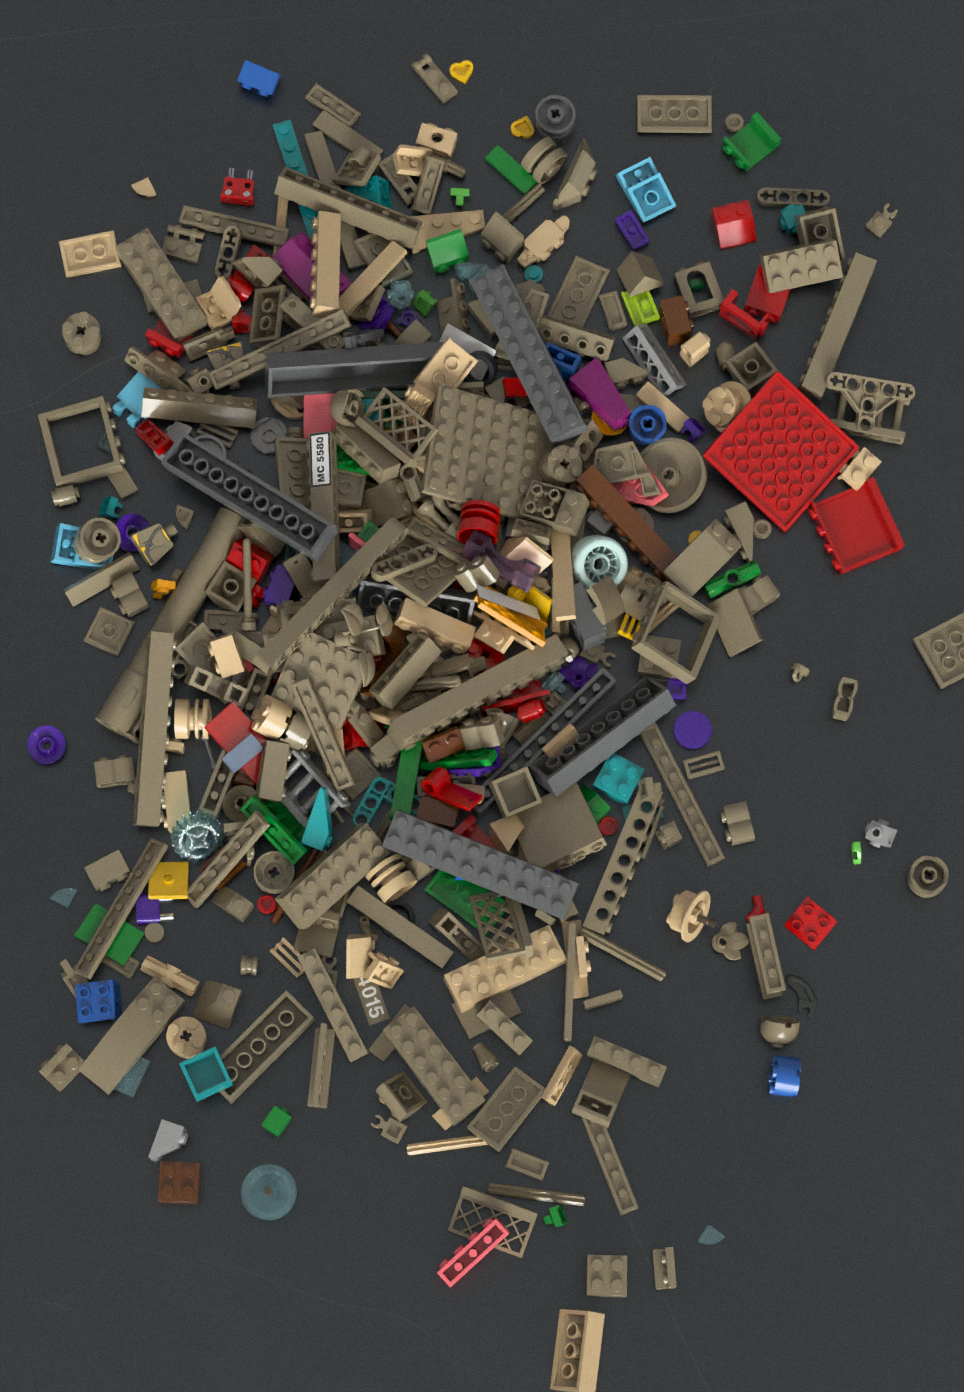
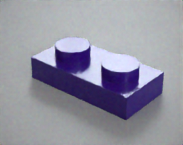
M632 210L615 218L616 224L633 251L650 243L648 236Z

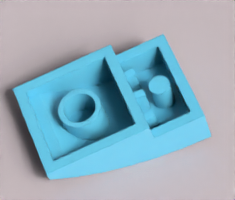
M651 157L615 175L629 202L643 223L676 207Z
M59 523L56 526L51 563L99 570L113 561V556L99 564H90L83 561L76 554L73 546L74 535L81 526L76 527Z

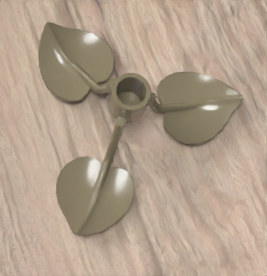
M348 604L340 609L346 619L349 630L337 631L334 636L335 644L338 647L347 646L348 650L360 651L359 667L363 687H366L374 677L375 662L370 652L366 653L365 649L353 645L357 643L359 634L379 628L382 636L390 635L393 621L386 604H380L376 609L378 625L362 630L363 613L358 604Z

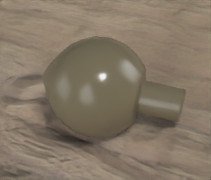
M566 637L561 639L568 652L565 661L572 662L578 655L579 647L574 639Z

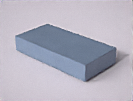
M250 734L221 759L234 774L264 748Z

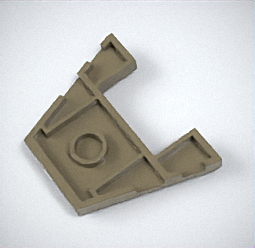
M633 441L596 449L594 466L610 484L640 478L644 497L661 494L660 488Z

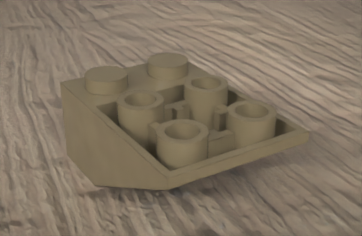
M532 480L519 515L539 524L553 527V530L577 536L590 502L583 493Z
M594 1060L576 1099L572 1113L609 1128L630 1074Z

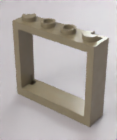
M103 396L38 415L57 487L69 484L77 485L124 471L123 464L125 463V458L118 448L121 446L119 436H115L116 423L114 418H110L109 414L112 412L109 401L106 402ZM100 408L114 461L63 476L50 422Z
M666 581L654 588L652 592L653 598L646 606L647 612L639 622L640 628L632 638L634 642L631 649L685 684H688L697 678L722 617ZM664 597L704 623L686 668L645 642Z

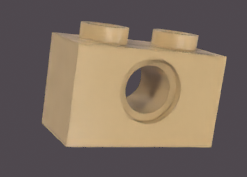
M422 123L416 140V146L432 148V154L437 153L444 158L452 159L458 140V133L450 128L442 129L432 123ZM435 137L442 139L440 142L433 141Z

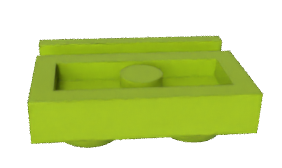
M627 291L621 292L634 327L660 319L650 291L629 297Z

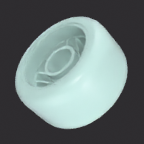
M590 535L580 539L572 547L573 581L575 584L582 582L583 587L587 586L589 589L610 575L616 587H618L624 580L628 568V559L623 547L614 539L602 535ZM597 559L598 565L594 568V562Z

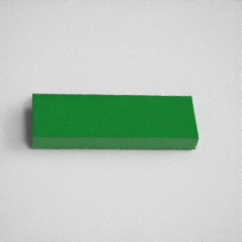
M499 145L485 157V160L523 195L538 184L532 178V175Z

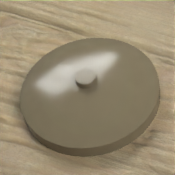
M664 438L651 443L640 453L669 494V496L655 506H648L649 508L657 512L674 513L686 509L699 498L706 484L707 467L702 454L691 443L679 438Z

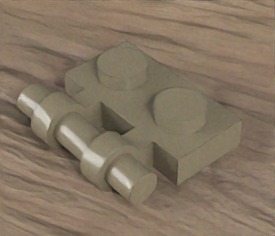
M169 224L167 232L174 233L173 238L165 236L162 251L166 257L198 264L202 244L196 243V240H204L205 232H200L196 228L191 230L183 228L182 225L176 224L174 226ZM180 235L189 236L190 240H181Z

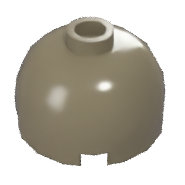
M351 388L336 392L329 408L332 418L338 424L355 427L356 419L359 416L363 417L365 403H362L361 397H364L362 392Z
M769 1015L761 1016V1034L766 1041L772 1043V1046L783 1047L784 1044L794 1041L798 1035L800 1021L796 1022L795 1018L775 1015V1018H769Z

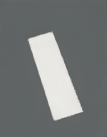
M477 585L479 597L540 620L537 607Z

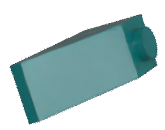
M327 787L319 789L301 841L302 844L324 851L327 847L330 848L334 838L331 836L333 828Z

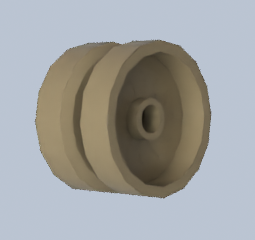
M549 136L535 144L521 162V166L528 173L533 172L532 178L538 184H543L550 180L568 159V154L561 148L556 149L557 143Z
M94 518L87 521L76 531L73 538L76 554L83 561L90 564H99L113 556L121 543L117 526L105 518Z

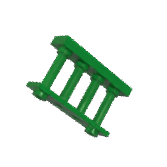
M254 795L240 809L248 819L255 811H260L270 824L263 833L264 836L292 865L297 864L313 848L301 843L305 828L282 802L261 801Z

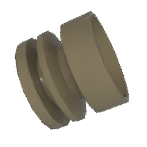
M269 851L257 859L254 866V880L262 891L268 894H279L291 885L294 879V866L279 851ZM277 869V873L280 874L279 876L276 875L275 878H271V874H268V872Z

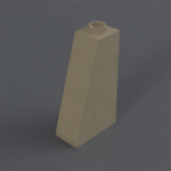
M533 279L516 285L523 301L531 289L545 292L543 286L539 282L536 283ZM479 299L468 304V311L490 338L495 336L496 332Z

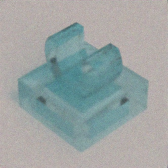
M554 672L542 685L545 690L549 689L550 692L555 690L558 694H562L567 689L561 683L565 677L560 672Z

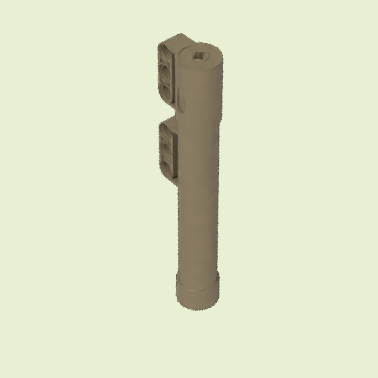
M226 508L218 510L209 526L208 533L149 632L174 633L177 645L197 626L193 620L207 598L205 591L223 562L227 561L234 542L240 538H245L243 532L238 528L243 517ZM147 635L127 669L123 670L95 717L100 724L109 730L124 736L136 744H139V739L136 738L135 733L137 730H140ZM173 650L172 657L175 658V665H181L184 671L182 674H177L174 669H171V677L180 679L188 673L190 666L176 650Z

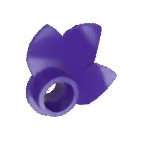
M579 655L570 662V666H561V669H559L561 678L564 681L570 682L571 686L577 690H580L597 673V665H587L586 660Z

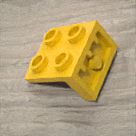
M524 578L508 589V597L537 607L539 617L548 622L552 601L548 595Z

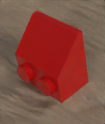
M749 200L712 208L711 218L720 250L757 241Z
M240 538L234 542L226 561L244 572L243 540L245 538ZM251 542V577L257 580L256 584L260 586L275 556Z

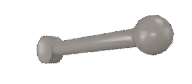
M202 734L201 738L203 741H205V745L212 764L211 769L214 771L216 763L209 745L208 739H204Z

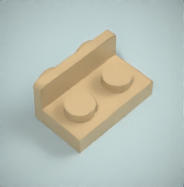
M369 951L368 955L373 959V962L363 977L368 981L392 990L404 971L399 966L400 962L391 956L387 958L381 952L376 954Z

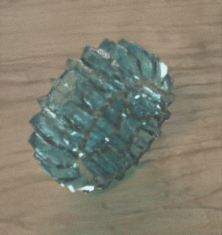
M199 811L196 812V815L189 812V817L187 818L182 815V821L177 820V826L172 828V846L177 854L180 853V857H186L188 861L192 858L196 862L199 858L205 861V856L212 857V852H217L218 847H222L223 829L219 821L215 820L213 815L208 816L206 812L200 815ZM211 830L212 835L210 839H207V832ZM184 834L188 836L186 843L182 841Z

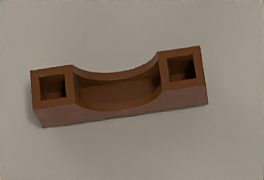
M393 621L390 635L383 636L386 654L382 655L380 667L375 671L373 679L366 687H363L362 682L360 693L374 699L376 697L369 689L402 653L407 631L394 625L395 621Z

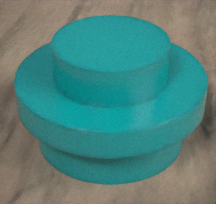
M531 265L526 268L524 277L526 281L533 279L538 283L543 278V271L540 267Z

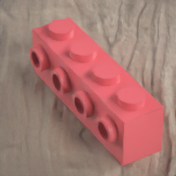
M498 1218L487 1220L482 1225L485 1229L479 1234L477 1231L468 1238L470 1242L465 1247L461 1244L453 1252L455 1256L450 1261L446 1258L438 1265L440 1270L437 1274L449 1287H452L510 1233Z

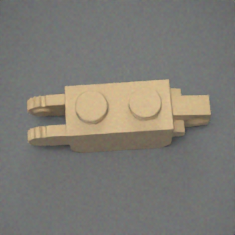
M562 216L554 223L551 220H545L525 239L524 251L518 257L517 262L526 269L534 262L538 264L541 260L545 261L554 248L557 249L563 244L564 233L569 228L570 220L568 217Z

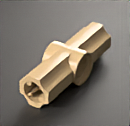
M150 956L145 958L140 971L152 977L155 976L167 987L175 988L190 997H193L200 984L199 981L183 974L178 968L170 964H164Z

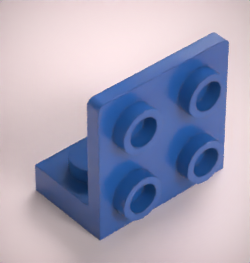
M105 980L75 985L78 1023L103 1020L116 1022L122 1015L120 982Z

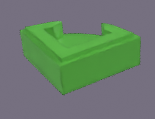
M860 841L853 842L851 845L854 865L861 864Z

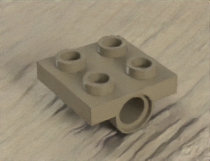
M357 146L353 153H349L333 179L336 185L365 186L380 162L381 157L378 153H370L366 148Z

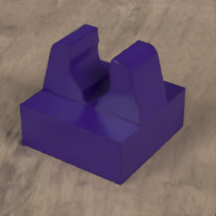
M693 417L683 423L684 426L681 433L685 434L687 431H690L691 436L688 438V441H693L702 436L707 430Z
M667 678V689L672 698L686 700V684L679 679Z

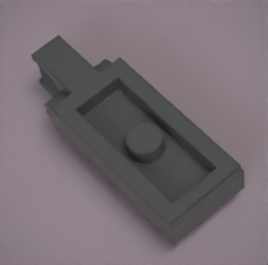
M365 329L348 334L344 337L345 348H357V345L376 342L377 338L384 336V330Z

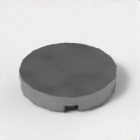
M270 417L260 419L255 423V428H252L250 438L253 447L264 455H274L275 437H288L286 435V426L278 419Z

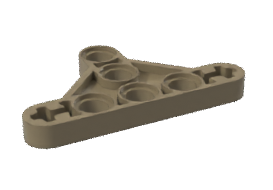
M839 372L827 374L824 380L828 389L841 391L856 412L855 427L861 433L870 432L874 428L876 415L895 400L909 401L915 396L914 387L907 383ZM835 376L836 380H843V383H836L833 386V382H830V378H834ZM850 378L856 381L854 389H850L847 385ZM868 381L874 384L872 392L866 390L865 385ZM886 384L892 387L890 395L885 394L883 391ZM907 388V391L910 392L905 397L904 393H897V390H905ZM865 400H869L872 404V408L869 411L863 408ZM862 419L869 421V427L866 430L860 426Z

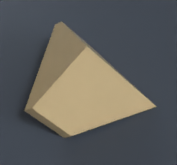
M517 814L490 823L489 840L496 849L509 852L518 835L525 829V826Z

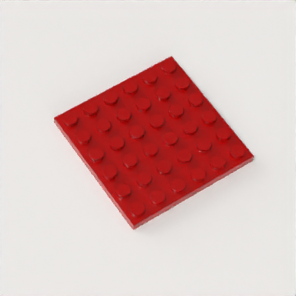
M775 371L702 456L781 530L786 532L860 447L779 371Z

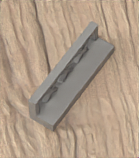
M647 324L636 325L622 338L640 367L647 371V378L651 384L665 397L669 396L674 390L682 389L687 385ZM634 334L638 338L637 346L633 345L630 340ZM642 350L648 353L647 361H644L641 357ZM652 365L657 367L658 376H653L651 373ZM662 381H666L670 387L665 392L661 388Z

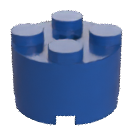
M643 405L636 408L630 416L627 428L632 440L639 445L648 446L662 439L667 426L665 414L654 405ZM649 422L651 424L650 428H645L644 423L647 424Z
M772 1055V1071H769L768 1083H770L769 1094L796 1097L800 1084L801 1058Z

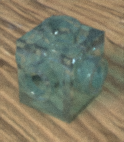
M390 280V290H387V301H390V304L395 309H405L406 306H411V300H414V290L411 289L409 280Z

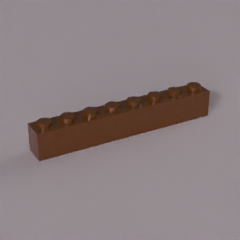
M594 465L590 466L573 482L576 485L575 489L579 493L585 494L589 499V504L594 509L597 508L602 513L601 517L615 527L613 529L617 535L623 536L627 540L626 543L630 549L636 550L640 554L639 558L646 565L649 564L653 568L652 572L657 578H662L665 582L668 581L674 585L662 572L672 563L677 555Z

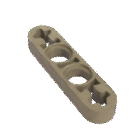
M765 187L760 189L757 194V202L761 206L787 207L791 204H797V206L802 204L804 208L822 209L827 207L830 199L826 191ZM764 193H766L768 197L766 201L762 197ZM787 194L789 200L782 202L779 200V195ZM803 194L808 200L805 203H801L797 200V197ZM811 195H813V203H810ZM819 196H823V203H819Z
M424 544L379 561L372 566L371 577L375 581L382 582L430 564L436 560L438 549L432 544ZM414 557L417 559V561L411 562L408 560V558ZM398 563L401 567L394 568L391 564Z

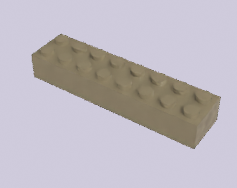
M857 252L854 258L850 257L845 273L841 278L840 285L834 295L832 305L828 310L825 322L821 327L819 337L814 344L811 357L808 359L797 388L811 402L820 405L827 388L824 382L825 377L834 371L877 260Z

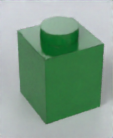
M274 1106L261 1126L279 1138L292 1119L289 1115L290 1111L283 1106L279 1108Z

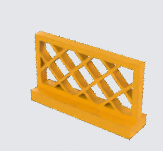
M488 585V586H485V588H488V589H490V590H493V591L498 592L497 590H495L494 588L490 587L489 585ZM478 592L473 599L478 603V608L541 647L545 645L547 621L542 618L540 620L483 599L479 597Z

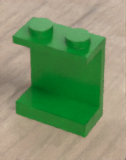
M756 112L751 117V122L731 138H723L722 148L727 155H731L735 159L734 161L740 169L743 168L747 172L779 147L781 138L761 115Z

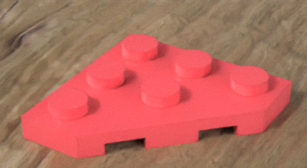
M649 466L648 468L661 490L659 495L644 497L640 478L611 484L628 503L655 506L669 496Z

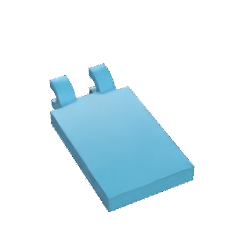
M139 371L117 395L119 402L112 407L113 413L118 417L126 408L132 412L127 418L128 425L132 428L137 425L141 418L144 420L148 419L141 417L144 388L162 389Z

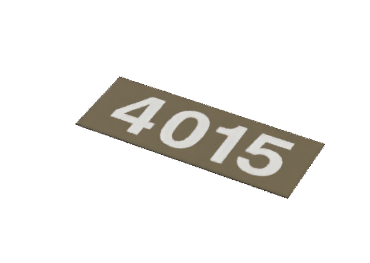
M364 977L353 978L369 1026L390 1019L378 984L368 981Z

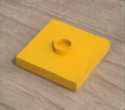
M159 862L149 879L148 898L188 899L189 862Z

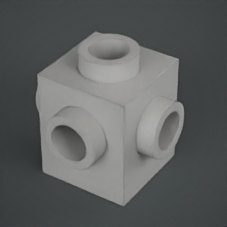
M879 818L878 821L872 820L871 823L867 824L865 838L870 840L869 844L880 848L882 845L890 848L897 829L890 827L889 822Z

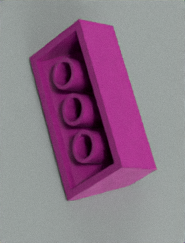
M301 232L290 238L271 258L276 259L280 263L279 267L282 269V272L310 301L311 296H313V292H310L313 276L310 273L312 264L314 265V260H311L314 244H311V239L304 232ZM341 271L339 275V297L352 284Z

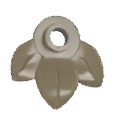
M736 922L724 924L720 928V932L712 939L713 948L717 952L723 953L729 960L741 959L739 950L749 943V938L745 934L737 932ZM720 939L724 941V945L720 944Z

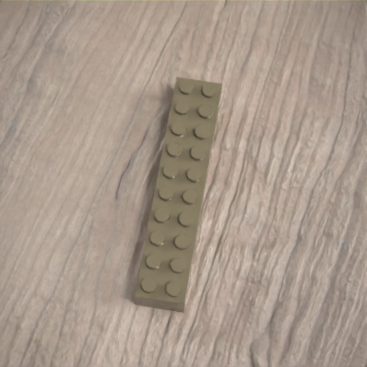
M557 634L546 639L543 647L536 644L533 651L527 649L471 678L458 687H454L393 719L387 733L398 751L411 749L416 745L417 741L432 736L431 734L436 731L438 733L445 731L448 725L453 722L458 724L465 719V716L469 714L473 716L480 712V708L483 706L495 704L497 699L509 697L513 694L514 690L526 688L529 682L533 680L537 682L543 679L546 673L550 671L554 673L561 669V665L565 662L568 652Z

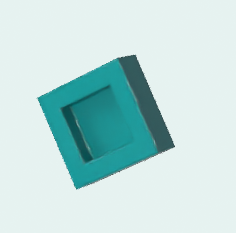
M112 496L103 498L98 516L112 519L119 518L120 515L116 514L114 510L115 508L121 509L123 505L117 501V498Z

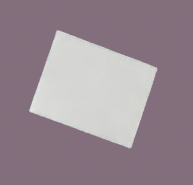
M447 324L439 342H444L449 337L469 354L475 351H485L494 357L496 350L450 324ZM476 359L478 362L470 373L475 379L482 380L488 366L483 360Z

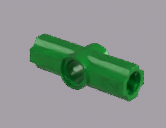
M754 560L736 569H730L725 574L707 581L703 587L709 599H712L729 590H735L740 585L762 576ZM734 576L737 582L730 583L727 578Z

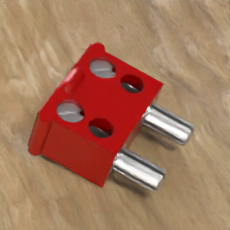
M229 168L228 177H224L223 191L220 194L221 202L253 206L254 171L251 170L250 173V170H248L246 179L234 178L235 169Z

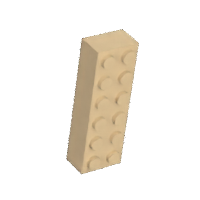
M550 925L530 933L533 944L532 957L525 958V954L487 962L486 957L482 956L445 974L443 980L460 1013L565 964L566 957ZM512 942L507 948L512 950L519 949V945ZM497 949L489 954L498 953L500 949Z

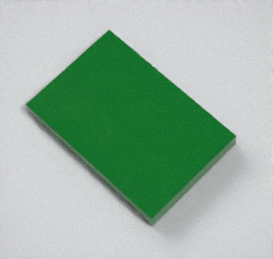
M95 903L74 936L88 945L108 910ZM124 921L105 956L124 967L145 936V933Z

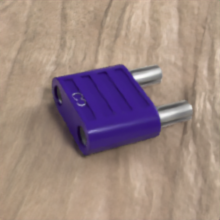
M141 893L136 901L137 924L161 923V920H173V913H160V901H172L173 899H149L148 893Z

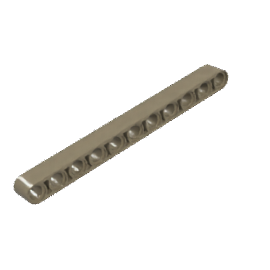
M390 518L255 655L252 663L267 675L274 672L371 573L372 566L382 561L406 537L409 529L396 518Z

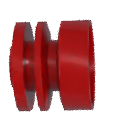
M470 500L463 503L457 533L458 540L473 548H488L495 545L498 538V525L501 516L500 508L492 502L485 500Z

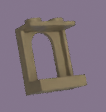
M710 261L706 263L698 262L694 267L688 269L686 267L680 268L674 273L673 280L677 282L684 301H688L689 319L720 309L724 298ZM703 273L713 298L696 304L687 282V277Z

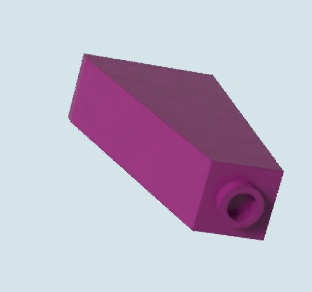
M597 357L569 378L568 389L581 401H587L590 404V409L615 432L619 428H624L629 423L630 410Z

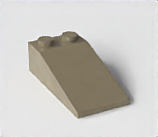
M714 519L662 573L677 588L692 597L743 545L717 519Z

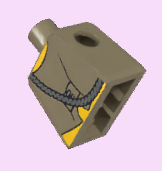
M238 342L207 351V356L213 370L242 357V343ZM239 380L230 384L229 388L231 390L239 388L241 386Z
M155 523L130 534L129 537L147 565L152 566L174 546L170 537L178 532L172 523L165 528H162L160 523Z

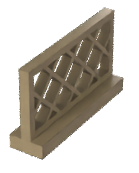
M383 387L363 417L359 416L355 421L358 426L396 457L413 468L417 467L419 464L418 458L438 432L435 426L386 387ZM388 394L390 396V404L383 406L382 399ZM403 406L404 415L396 416L395 407ZM391 408V417L384 419L383 409ZM379 410V420H371L370 416L372 413ZM415 416L417 425L409 427L408 417ZM404 418V428L397 429L396 420ZM392 421V430L385 431L384 422ZM423 427L431 429L426 437H422L421 428ZM417 429L418 438L410 440L409 430ZM405 431V441L398 442L397 433ZM418 442V449L413 454L410 451V443Z
M494 891L469 896L487 962L525 954V958L533 956V944L520 902L505 896L506 900L503 904H499L494 900L496 897L503 895ZM485 901L487 904L484 908L476 906L475 902ZM490 905L499 908L495 914L487 911ZM502 911L510 914L507 920L499 917ZM483 915L491 918L488 924L480 921ZM495 920L503 924L499 930L491 926ZM507 926L515 930L511 936L503 932ZM488 930L496 933L492 940L484 936ZM499 936L508 939L504 945L495 942ZM511 942L519 945V949L514 950L507 947ZM492 945L500 949L498 953L489 954V949Z
M321 1023V1027L315 1029L307 1103L309 1107L327 1108L335 1031L334 1029H328L326 1023Z
M464 1185L447 1231L469 1238L473 1234L471 1228L480 1224L483 1225L490 1218H497V1216L503 1213L507 1214L512 1223L505 1225V1227L513 1225L517 1236L508 1240L505 1237V1241L497 1244L494 1248L522 1258L538 1212ZM463 1198L472 1202L473 1210L466 1213L463 1212L461 1207ZM488 1207L493 1216L482 1220L478 1210ZM459 1209H460V1212H461L462 1215H460V1216L457 1217L458 1212H459ZM476 1211L480 1222L470 1226L466 1215ZM463 1217L468 1228L461 1231L453 1228L455 1220ZM522 1220L529 1222L528 1231L520 1234L515 1223ZM526 1234L525 1239H524V1242H523V1239H522L521 1236H523V1235ZM519 1238L522 1243L520 1252L512 1250L509 1242Z

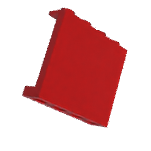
M874 477L866 479V482L857 491L851 488L817 503L812 501L810 504V509H808L809 515L812 520L815 519L818 525L816 526L817 532L825 540V550L827 553H831L833 558L832 565L835 570L839 571L840 575L899 551L905 545Z

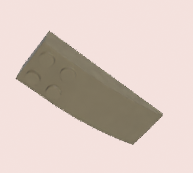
M154 976L113 1024L78 1071L109 1095L185 1005V1000Z

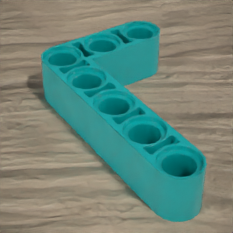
M377 777L372 781L353 816L354 827L358 824L356 821L359 817H365L367 819L366 823L370 827L382 803L385 801L392 805V795L394 794L396 784L382 777ZM382 783L386 786L385 789L380 792L375 790V786ZM414 794L413 801L420 804L421 797ZM369 800H374L376 802V806L374 808H368L366 806V802ZM418 808L415 810L411 809V814L417 816Z

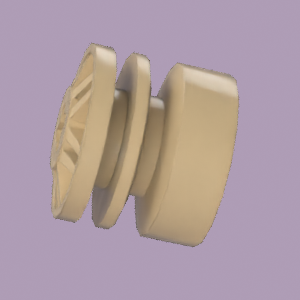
M176 699L174 711L175 738L189 739L190 731L194 730L196 739H199L200 730H203V738L209 739L210 734L204 729L212 720V709L209 699L203 700V707H200V699H196L194 707L190 706L189 699Z
M399 854L383 859L365 876L368 882L374 880L371 883L372 888L382 885L377 895L384 904L399 898L417 883V879L410 870L403 873L400 872L406 864L405 862L398 863L401 860Z

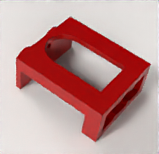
M732 289L721 303L719 316L754 341L758 337L762 338L768 329L766 327L769 324V314H766L758 322L736 306L739 293ZM730 313L733 314V315H734L735 317H737L738 319H740V320H741L742 322H744L745 324H747L750 328H748L746 325H744V324L741 323L739 320H737L736 318H734L732 315H730Z

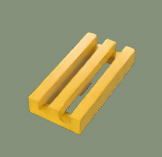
M625 613L618 634L632 640L634 634L640 628V621H638L633 635L630 633L636 621L634 617L631 619L627 632L623 631L629 618V614Z

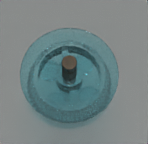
M272 1164L254 1168L245 1177L241 1188V1198L245 1208L250 1214L262 1220H275L286 1215L293 1207L297 1195L296 1184L290 1173L284 1168Z

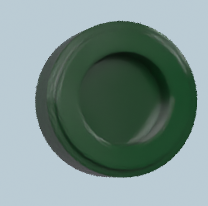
M696 278L688 281L692 294L702 291L705 287L702 279Z

